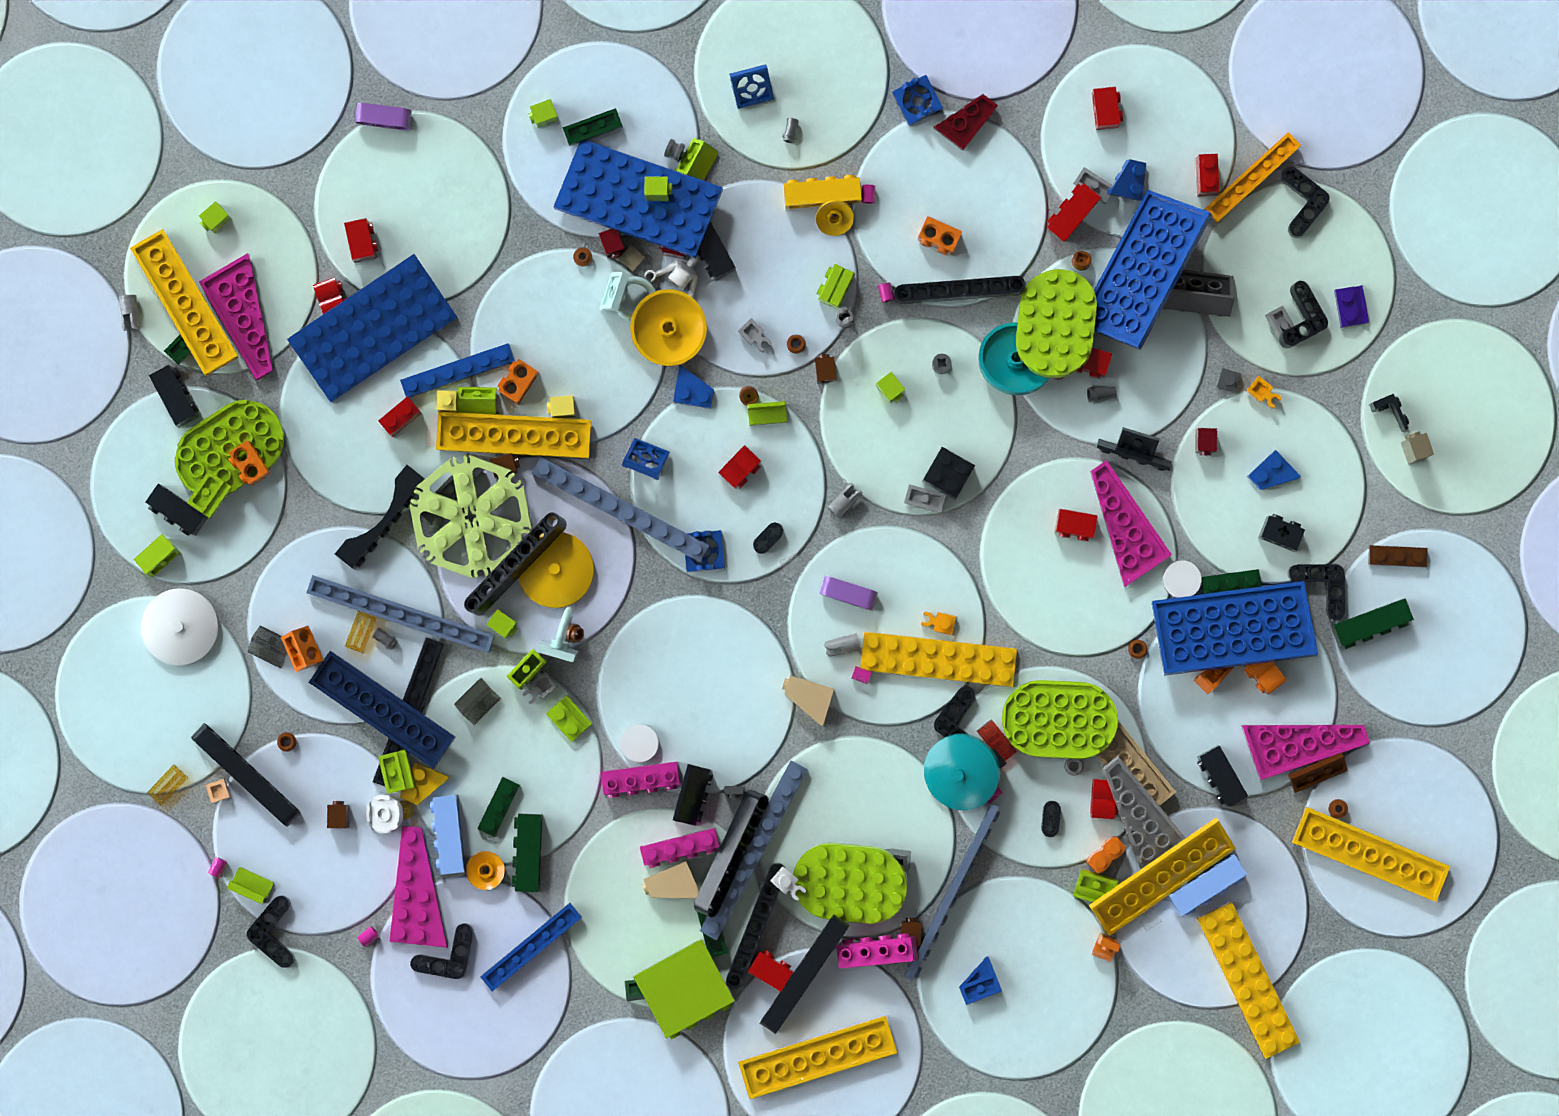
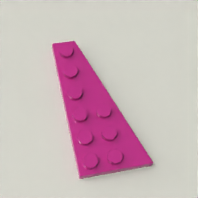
M247 253L202 279L199 283L254 378L259 380L273 372V366L250 254Z
M1106 460L1091 470L1090 473L1123 586L1126 587L1172 554Z
M1241 725L1260 780L1370 743L1364 725Z
M402 826L389 942L447 948L423 829L420 827Z

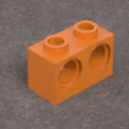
M927 216L917 240L920 241L921 245L928 248L933 246L938 249L937 252L947 256L948 254H953L962 231ZM932 229L936 235L929 238L926 236L925 231ZM950 237L953 243L949 246L945 245L942 239Z
M520 359L517 362H512L508 369L510 373L506 378L503 377L497 386L499 387L498 392L518 405L539 375L536 369ZM521 368L527 369V375L523 378L517 376V372ZM511 384L517 386V390L513 394L507 393V387Z
M247 440L228 452L231 456L229 461L234 468L238 467L241 474H239V477L244 484L248 483L250 486H253L271 474L250 441ZM246 451L247 459L240 461L239 454ZM256 467L258 470L257 475L250 477V469Z
M309 625L290 631L281 637L295 672L311 668L324 661Z

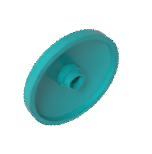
M1018 322L1002 324L991 330L981 343L978 364L983 377L993 388L1009 395H1027L1039 390L1050 378L1033 373L1020 360L1016 348Z
M953 734L942 738L928 752L924 763V778L929 791L940 803L955 810H972L984 805L995 794L1000 782V765L994 751L983 740L969 734Z

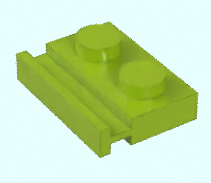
M208 471L187 503L211 519L233 487Z
M568 695L546 713L571 742L592 725V722Z
M407 750L378 756L387 794L415 787Z
M1081 868L1073 896L1094 902L1118 885V879Z

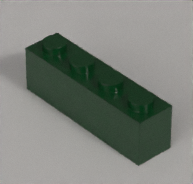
M1404 598L1331 625V629L1338 647L1344 646L1345 649L1356 646L1355 642L1362 639L1363 642L1374 639L1373 635L1380 633L1382 636L1392 632L1391 628L1398 626L1399 629L1410 625L1409 621L1414 620L1407 600Z
M519 813L518 817L514 818V829H517V837L513 839V848L517 849L516 856H513L512 867L516 868L515 875H512V887H515L517 892L540 891L543 814Z

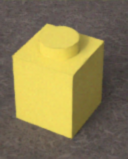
M437 390L436 410L438 412L458 413V392Z
M574 396L550 397V402H547L548 414H551L552 418L576 416Z

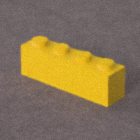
M846 175L842 179H837L836 176L825 177V180L808 178L806 182H799L797 179L788 180L787 183H784L785 209L820 207L826 202L833 200L842 201L846 204L861 203L860 177Z

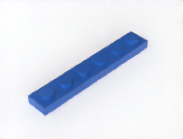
M507 343L401 379L400 382L405 396L410 398L505 366L515 360L510 345Z
M570 902L481 975L480 978L493 992L580 920L582 916Z

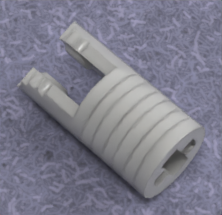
M136 295L119 296L122 329L128 331L130 329V321L132 328L139 329Z
M841 307L837 312L836 322L839 327L847 328L852 325L853 313L847 307ZM842 314H844V316H849L845 318L843 321L840 320Z
M849 483L828 506V509L839 519L863 494L862 491L857 490L848 499L847 496L854 489L852 483Z
M857 633L829 640L824 645L827 649L826 655L829 657L861 650Z

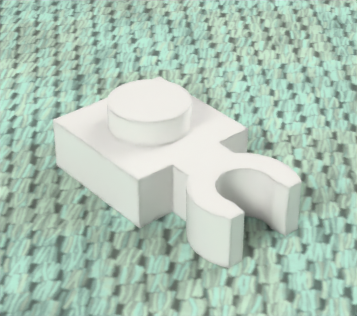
M784 867L770 880L784 894L790 891L791 897L797 901L799 898L795 895V892L797 890L806 892L802 886L795 885L798 879Z

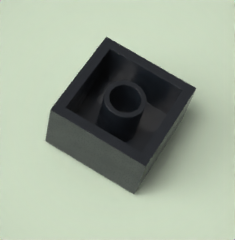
M941 447L922 482L956 500L975 465L948 449Z

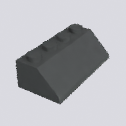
M1183 270L1163 309L1230 317L1234 302V276Z

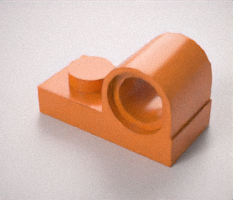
M1234 667L1202 671L1194 679V682L1209 694Z
M1099 933L1092 955L1111 962L1115 951L1118 952L1121 945L1118 940Z

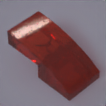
M992 719L976 731L983 741L992 750L996 749L1005 761L1017 752Z

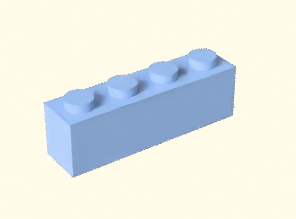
M458 795L433 797V801L430 802L431 813L435 815V821H432L433 832L437 834V840H434L435 852L438 851L439 859H436L437 871H440L441 875L466 872Z
M1231 854L1178 888L1168 897L1179 915L1183 916L1185 914L1187 917L1196 911L1195 907L1200 904L1205 906L1212 901L1211 897L1218 894L1220 896L1227 892L1228 886L1233 883L1236 886L1245 880L1244 876L1247 873L1237 857Z

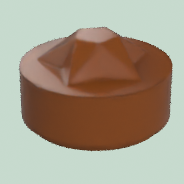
M1085 251L1076 252L1072 258L1073 267L1080 271L1087 270L1092 261L1091 256Z
M745 386L739 392L740 401L746 406L748 404H755L758 401L759 395L753 386Z

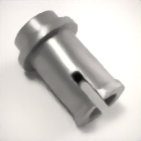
M787 118L785 134L782 135L784 142L795 143V140H797L798 119Z
M378 628L372 636L373 639L385 645L386 649L392 650L398 642L396 636L392 637L381 628Z

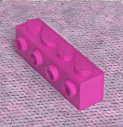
M678 761L600 772L603 795L608 794V798L620 797L619 793L627 792V796L639 794L638 790L646 789V793L657 792L658 787L672 790L677 789V785L681 784Z
M711 828L640 846L644 866L649 865V868L660 866L661 861L667 860L669 864L679 861L678 857L686 855V858L689 859L697 857V852L705 851V854L716 852V848L720 847L716 829Z
M909 933L898 934V938L883 935L879 936V940H872V937L860 938V942H854L853 939H845L836 946L839 968L910 962L918 959L916 936H909Z

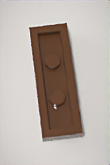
M1369 545L1368 565L1427 567L1428 548Z
M1338 753L1288 776L1293 791L1297 793L1344 773L1348 769L1343 754Z

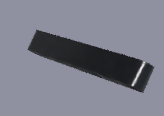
M1004 276L901 284L894 290V300L899 304L1016 296L1023 292L1026 282L1021 276ZM1018 281L1022 287L1020 290H1015L1012 288L1011 283ZM1000 283L1003 289L999 292L995 291L992 285ZM980 284L984 290L981 293H977L974 291L973 286ZM958 285L962 286L965 292L957 294L954 288ZM942 287L946 293L943 296H939L936 294L935 289ZM922 288L926 291L927 295L919 297L916 291ZM905 290L908 296L901 299L897 296V292Z
M548 513L465 599L464 608L477 616L485 614L566 529V520L556 513ZM557 519V524L553 526V522ZM544 533L543 539L540 540L539 538H540L541 534ZM531 547L530 552L526 554L527 549ZM518 561L517 566L513 568V564ZM504 574V579L500 582V577ZM491 588L490 594L487 595L488 589ZM478 602V606L474 609V604Z
M203 723L191 736V739L283 825L288 827L301 813L296 806L207 724Z
M748 790L744 794L694 902L695 911L709 917H715L718 914L769 803L767 795L754 790Z
M777 862L770 866L726 977V984L731 989H738L742 986L780 891L776 887V892L773 895H768L765 892V887L769 884L774 885L770 881L774 877L772 869L775 866L785 868L781 863ZM762 902L767 903L769 906V910L766 913H761L758 910V905ZM755 920L762 924V928L759 931L752 930L750 926ZM748 938L752 939L755 943L752 949L744 947L743 942ZM745 957L748 962L747 965L744 967L738 966L736 963L737 958ZM730 976H739L740 983L732 985L729 982Z
M833 914L759 1024L774 1034L778 1032L850 925Z

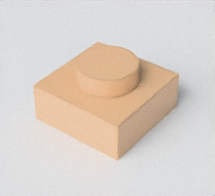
M225 779L205 785L211 803L231 797Z

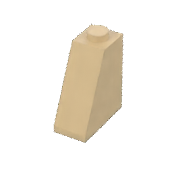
M791 675L789 679L785 678L782 687L785 690L784 694L815 722L823 726L834 689Z
M687 860L645 878V883L642 884L645 894H650L651 898H696L700 891Z

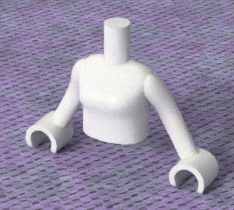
M691 257L687 263L677 260L656 272L648 270L645 272L644 277L646 278L648 274H653L654 277L650 281L652 283L656 280V277L673 270L668 279L682 290L691 281L688 295L694 299L698 275L693 267L699 261V258Z

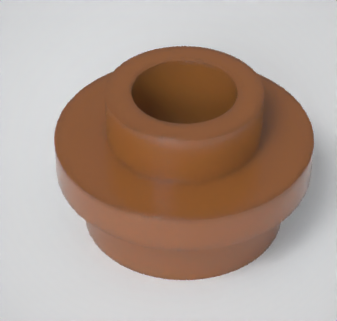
M584 247L578 248L573 254L574 262L581 267L589 265L592 261L591 251ZM580 254H585L586 258L581 260L579 256Z
M792 335L788 338L787 348L791 353L799 354L805 349L806 342L802 336ZM794 341H798L800 343V346L798 348L793 347L792 344Z
M572 624L566 632L567 640L571 643L580 642L584 636L583 628L578 624Z
M1134 640L1129 644L1128 652L1135 659L1143 658L1147 653V645L1142 640ZM1135 646H1140L1141 651L1139 653L1134 651Z
M289 732L282 733L277 739L278 747L285 752L293 750L297 744L296 737ZM286 738L290 739L288 746L284 744Z
M1335 799L1329 804L1328 810L1332 817L1343 818L1348 812V806L1345 801ZM1337 805H1340L1342 807V810L1339 813L1335 810Z

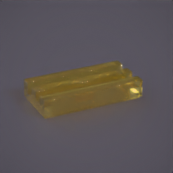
M358 611L345 647L363 653L377 617ZM361 616H363L364 618L357 633L354 644L350 645L355 634L356 628L358 626V623L360 621ZM368 619H371L361 647L358 648L357 645Z
M173 764L147 793L162 806L188 779V776ZM175 771L176 774L155 795L154 791ZM179 776H181L182 778L172 787V789L162 799H159V797L171 786V784Z

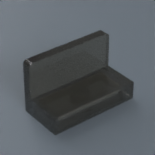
M260 625L251 638L248 653L278 668L283 667L288 655L281 640L282 636Z
M480 678L454 705L466 719L475 725L501 697Z

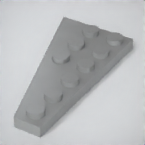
M1118 756L1103 768L1140 870L1186 839Z

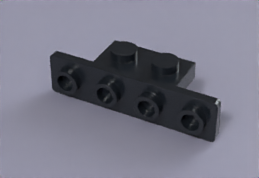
M1123 427L1117 444L1098 439L1097 448L1103 453L1117 454L1118 457L1125 460L1133 459L1141 465L1149 464L1160 471H1170L1172 461L1154 456L1159 443V438Z

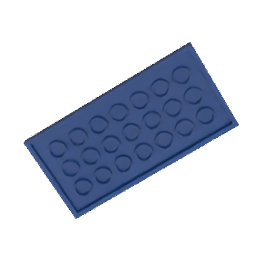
M584 140L579 142L553 208L696 258L723 192V187ZM645 177H668L669 183H672L673 193L669 195V201H646L644 196Z
M1150 190L1146 191L1094 289L1097 300L1094 332L1141 350L1212 217L1210 212Z
M413 254L287 338V340L331 403L449 324L457 316L416 255Z
M1304 581L1155 600L1151 603L1164 676L1318 655Z

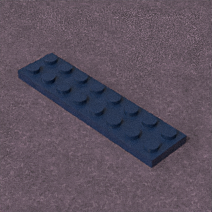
M329 651L308 682L433 769L436 768L456 738L455 735L333 651Z

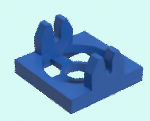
M766 64L729 74L738 109L774 100ZM753 75L761 76L764 81L759 83L754 81ZM744 77H747L748 82L745 86L738 88L739 82ZM750 84L758 86L753 92L748 91L747 87ZM765 88V90L759 96H757V93L760 91V89ZM747 93L751 95V98L743 97L740 94Z
M927 75L913 78L909 83L905 82L902 87L892 91L909 126L943 110ZM914 87H923L928 92L922 95L917 93ZM909 90L911 94L910 101L904 104V95ZM920 96L923 99V103L920 106H915L912 103L913 97ZM932 98L931 106L925 110V100ZM913 107L918 109L919 113L912 114L907 109Z
M634 438L623 459L622 466L659 480L670 452ZM647 454L651 459H644L641 455ZM633 455L639 457L640 464L633 461ZM654 463L658 466L654 468H649L646 466V464Z
M721 530L687 533L696 539L700 537V541L706 543V537H709L717 544V547L711 548L709 546L710 553L703 558L702 565L695 563L691 557L685 555L687 572L725 569ZM718 553L716 560L708 564L710 555Z

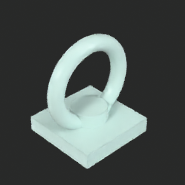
M625 272L611 273L600 309L604 311H617L623 319L631 322L633 314L626 312L621 304L626 298L627 286L632 284L641 285L647 290L648 294L655 292V289L644 278L629 277L630 274Z
M567 607L563 613L556 639H552L551 643L542 640L538 644L536 652L574 662L577 659L579 651L568 648L569 643L566 642V632L571 626L573 609L571 607Z

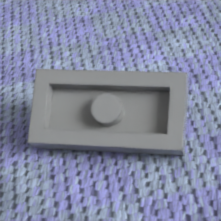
M1085 167L1073 183L1075 186L1078 183L1080 185L1085 183L1102 197L1100 201L1106 204L1111 196L1107 194V191L1113 185Z
M1284 306L1265 315L1278 340L1280 334L1294 326ZM1293 334L1292 336L1287 337L1286 340H1292L1293 338H1295V335Z
M909 484L904 503L941 513L946 494Z

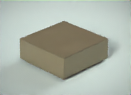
M632 245L619 258V261L632 272L645 260V256Z

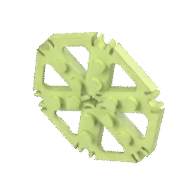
M463 455V463H458L457 458L453 457V466L450 458L416 486L422 489L423 492L418 489L414 490V493L419 494L420 499H411L410 502L418 504V506L410 504L417 548L425 544L421 548L420 553L424 550L430 551V556L426 560H431L435 556L436 558L430 562L431 564L473 578L472 570H474V576L478 578V570H483L485 576H488L489 571L487 568L489 567L492 572L519 544L518 542L523 540L522 534L530 532L529 529H524V527H529L530 529L532 527L524 485L517 489L516 487L520 486L522 481L519 480L517 483L511 481L515 473L513 472L507 477L506 474L511 471L510 469L469 455L470 463H467L468 458L466 455ZM476 467L496 473L499 478L493 486L478 498L473 477V469ZM444 473H451L454 478L458 501L432 492L430 490L431 484ZM515 496L519 501L521 520L514 522L491 512L509 497ZM469 506L472 514H476V517L473 519V526L470 520L465 517L468 515ZM427 511L451 521L433 536L425 537L422 531L420 514ZM484 532L509 541L511 548L496 561H491L488 558ZM463 535L469 563L466 566L449 562L443 558V552Z

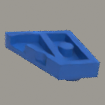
M1132 159L1126 160L1122 166V171L1116 176V181L1112 188L1108 189L1107 194L1141 201L1146 163Z
M679 366L673 402L711 409L714 389L683 366Z
M1274 450L1247 477L1259 490L1299 479L1301 476L1277 450Z
M989 956L985 957L959 986L966 1005L1002 992Z

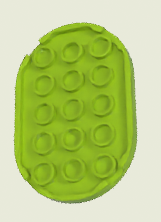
M1054 269L1035 276L1024 288L1020 299L1016 348L1020 360L1033 373L1046 378H1062L1073 374L1074 371L1084 366L1088 361L1093 348L1097 300L1092 286L1085 278L1073 271Z
M239 400L222 407L190 428L181 437L175 456V468L180 480L189 490L194 492L207 472L210 471L233 487L228 495L237 491L246 484L239 477L241 472L238 467L234 468L230 463L229 458L231 456L228 452L248 440L253 444L267 468L270 469L279 459L284 447V430L279 418L270 408L255 401ZM246 451L239 454V460L244 461L247 459ZM256 467L251 468L249 471L250 477H255L258 473Z
M1035 680L1022 684L1007 698L1002 711V725L1009 742L1018 751L1028 756L1088 759L1102 753L1112 743L1118 728V714L1112 699L1104 690L1096 685L1086 682Z
M830 842L818 844L800 857L793 872V876L798 879L795 885H800L806 890L805 893L801 890L795 892L800 904L814 916L830 920L833 914L847 922L868 924L883 922L899 911L908 892V879L903 866L890 852L874 846Z

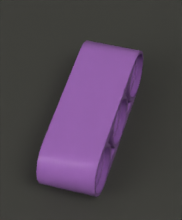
M357 103L355 123L366 126L409 130L412 110Z
M825 576L819 594L872 611L878 592Z

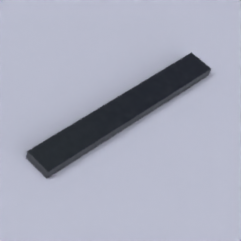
M427 637L403 697L405 702L418 711L421 709L444 647L443 643ZM388 738L382 755L406 749ZM379 762L372 782L385 786Z

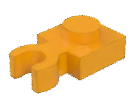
M1257 376L1246 390L1247 393L1260 403L1265 399L1268 407L1272 409L1275 408V405L1271 402L1272 398H1276L1278 401L1282 399L1279 394H1272L1270 392L1274 387L1260 376Z
M930 612L923 613L930 620L928 623L921 622L922 626L934 625L933 631L952 635L956 616L937 612V616L933 617Z

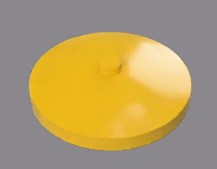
M664 289L647 295L639 302L631 318L630 332L636 349L643 357L658 365L674 366L687 362L699 352L706 338L707 322L702 308L691 296L678 290Z
M562 532L518 580L525 594L539 605L549 608L567 607L579 601L589 590L594 577L593 559L583 542L571 534ZM544 533L541 534V536H540V538H539L540 540L543 539ZM531 547L527 549L526 554L530 552Z

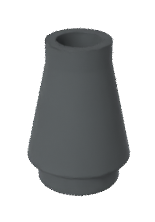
M1092 385V387L1087 388L1088 401L1094 404L1116 398L1117 395L1115 387Z

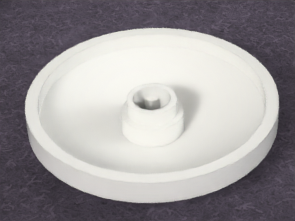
M172 589L159 594L149 603L142 617L141 633L146 647L157 659L172 665H189L203 659L212 650L219 634V620L215 608L203 595L188 589Z

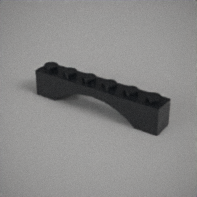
M406 464L395 478L393 500L383 519L366 533L346 539L335 555L352 569L360 568L366 561L365 556L377 548V541L381 537L385 538L389 533L390 525L393 522L397 523L402 517V510L405 507H410V504H412L410 501L416 494L414 490L423 491L416 486L425 478Z

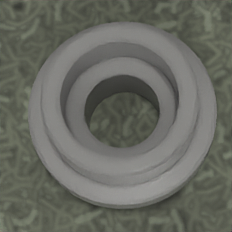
M1067 759L1064 768L1069 775L1076 776L1083 771L1084 764L1081 759ZM1073 762L1077 764L1075 770H1072L1070 767Z

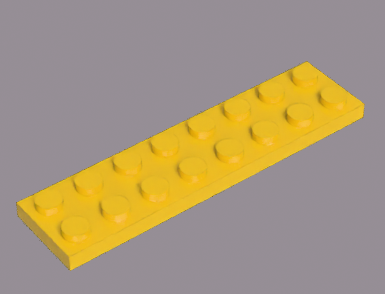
M164 229L130 247L204 375L208 376L239 358Z
M438 412L436 450L589 459L591 420Z
M864 632L860 668L873 672L1013 687L1017 649Z
M1305 807L1291 842L1434 902H1437L1450 869L1449 865L1308 807Z
M1214 818L1089 906L1106 933L1110 936L1228 855L1236 847L1220 821Z
M1229 902L1198 917L1199 925L1264 1058L1267 1059L1300 1043L1233 903Z
M884 1015L738 1061L748 1097L753 1099L896 1054L897 1050L887 1017Z

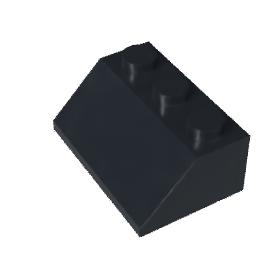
M687 764L673 821L696 826L697 822L701 823L703 811H700L702 803L706 804L708 793L705 792L706 786H711L713 774H710L711 769Z

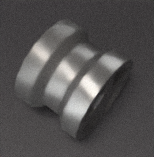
M670 139L664 156L667 158L672 157L675 161L679 162L685 144H678L674 139Z
M937 354L932 361V369L938 374H945L951 367V359L946 354Z

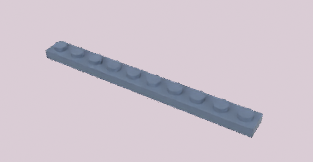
M540 457L532 472L533 475L699 562L703 560L710 546Z
M312 575L306 592L307 594L486 653L490 652L495 637L493 634Z
M790 760L769 800L766 811L718 914L715 917L707 916L700 932L715 940L718 939L808 770L805 767Z
M990 804L921 941V946L917 949L918 959L911 961L904 975L906 978L913 980L914 977L917 978L922 970L919 966L922 960H927L931 952L928 948L931 942H936L939 936L937 930L940 925L944 926L948 918L945 914L948 908H953L957 900L954 896L957 890L961 892L966 882L963 880L965 874H970L974 866L972 863L974 857H978L982 851L983 846H981L983 839L987 840L992 829L989 827L992 821L996 822L1000 815L998 806Z

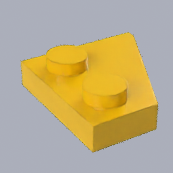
M415 762L411 770L415 787L403 790L400 798L419 805L446 782L449 776Z

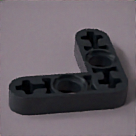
M1287 167L1281 174L1282 181L1307 201L1288 226L1289 235L1293 238H1299L1329 203L1330 197L1324 189L1297 168ZM1286 172H1287V173L1293 172V173H1294L1293 177H1294L1296 180H1298L1299 177L1302 178V180H1300V181L1298 182L1297 186H1295L1294 183H1295L1296 181H1295L1294 179H1292V178H1291L1290 180H1288V179H1287V176H1288V175L1286 174ZM1304 182L1310 185V191L1307 193L1302 192L1300 189V185ZM1316 195L1318 197L1323 195V201L1325 203L1320 202L1317 207L1313 206L1315 202L1318 200ZM1311 209L1314 213L1313 218H1305L1304 210ZM1301 220H1302L1303 222H1305V223L1300 227V231H1301V232H1299V231H1298L1297 233H1294V232H1293V230H1294L1293 225H1294V226H1297V225L1300 223Z
M1297 281L1290 288L1291 296L1305 321L1280 334L1279 343L1284 348H1291L1320 333L1328 326L1327 317L1305 281ZM1302 288L1303 291L1298 292L1297 289ZM1306 302H1309V303L1312 304V306H1313V310H1312V311H1308V310L1306 309V307H1305V303H1306ZM1320 321L1321 325L1317 326L1316 322ZM1301 326L1307 329V336L1300 333ZM1293 334L1295 335V338H1293L1292 340H1286L1287 337H1290Z
M1297 564L1289 568L1287 574L1293 582H1326L1327 616L1332 620L1343 618L1345 615V572L1342 566L1337 564ZM1305 567L1308 568V579H1305L1306 575H1300L1298 579H1296L1295 575H1292L1296 568H1298L1299 572H1305ZM1324 567H1327L1326 572L1333 571L1336 568L1337 571H1340V575L1334 578V575H1326L1327 579H1324ZM1313 568H1318L1321 571V576L1318 579L1311 576ZM1333 587H1338L1341 591L1338 598L1331 596L1330 591ZM1330 600H1341V603H1337V609L1341 611L1337 614V617H1335L1334 613H1331V610L1335 608V603L1330 604Z
M961 687L935 719L934 729L943 737H946L945 733L948 731L944 728L938 729L939 724L937 722L939 720H946L945 725L948 728H951V725L955 727L950 731L949 735H952L955 731L968 734L957 726L955 722L975 697L974 690L971 687ZM962 690H969L971 697L970 699L965 698L962 703L966 704L964 707L959 702L954 701L956 697L959 700L963 696ZM956 704L959 706L960 711L957 715L949 713L950 705Z
M283 895L274 898L247 931V938L278 966L287 968L294 963V954L269 933L290 908L289 898ZM277 900H285L284 905L286 907H282L277 911V913H280L279 916L274 911L270 910L271 907L273 908V910L277 908V906L279 905L277 903ZM267 913L272 914L274 917V921L270 925L266 924L263 920ZM258 922H260V924L263 927L267 928V930L265 931V929H262L259 932L260 938H253L252 930H258L260 928ZM268 941H273L276 944V949L273 952L267 951L265 947ZM282 948L283 950L280 953L284 956L288 954L290 962L282 963L283 958L280 955H277L276 958L273 955Z
M462 923L456 927L450 959L418 954L411 959V968L419 973L452 979L462 978L466 973L473 938L472 926L468 923ZM464 926L467 927V931H470L469 934L465 935L464 941L468 940V944L457 942V938L459 940L462 939V933H459V930L463 929ZM462 945L466 948L464 956L456 954L457 946ZM422 958V962L428 963V959H431L430 971H427L428 966L424 965L420 969L417 968V964H414V961ZM436 961H440L444 965L441 972H436L433 969V964ZM447 962L451 963L449 967L452 968L460 965L459 968L462 969V972L455 975V971L449 970V974H445Z

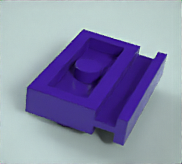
M1363 285L1334 290L1340 328L1369 323Z

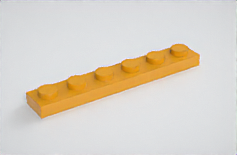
M1287 132L1205 207L1204 210L1212 214L1211 218L1218 223L1299 149L1301 144Z

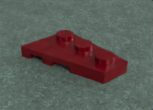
M982 94L941 123L935 125L933 129L964 151L998 105Z

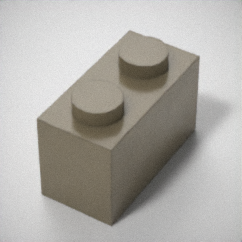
M1415 432L1406 436V440L1401 442L1408 464L1434 455L1427 433Z

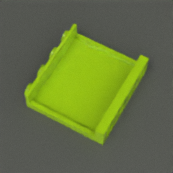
M702 939L633 975L666 1039L670 1037L672 1040L681 1035V1030L685 1028L690 1030L696 1027L699 1020L703 1018L705 1021L715 1016L714 1012L719 1009L723 1012L732 1007L731 1003L734 1002Z

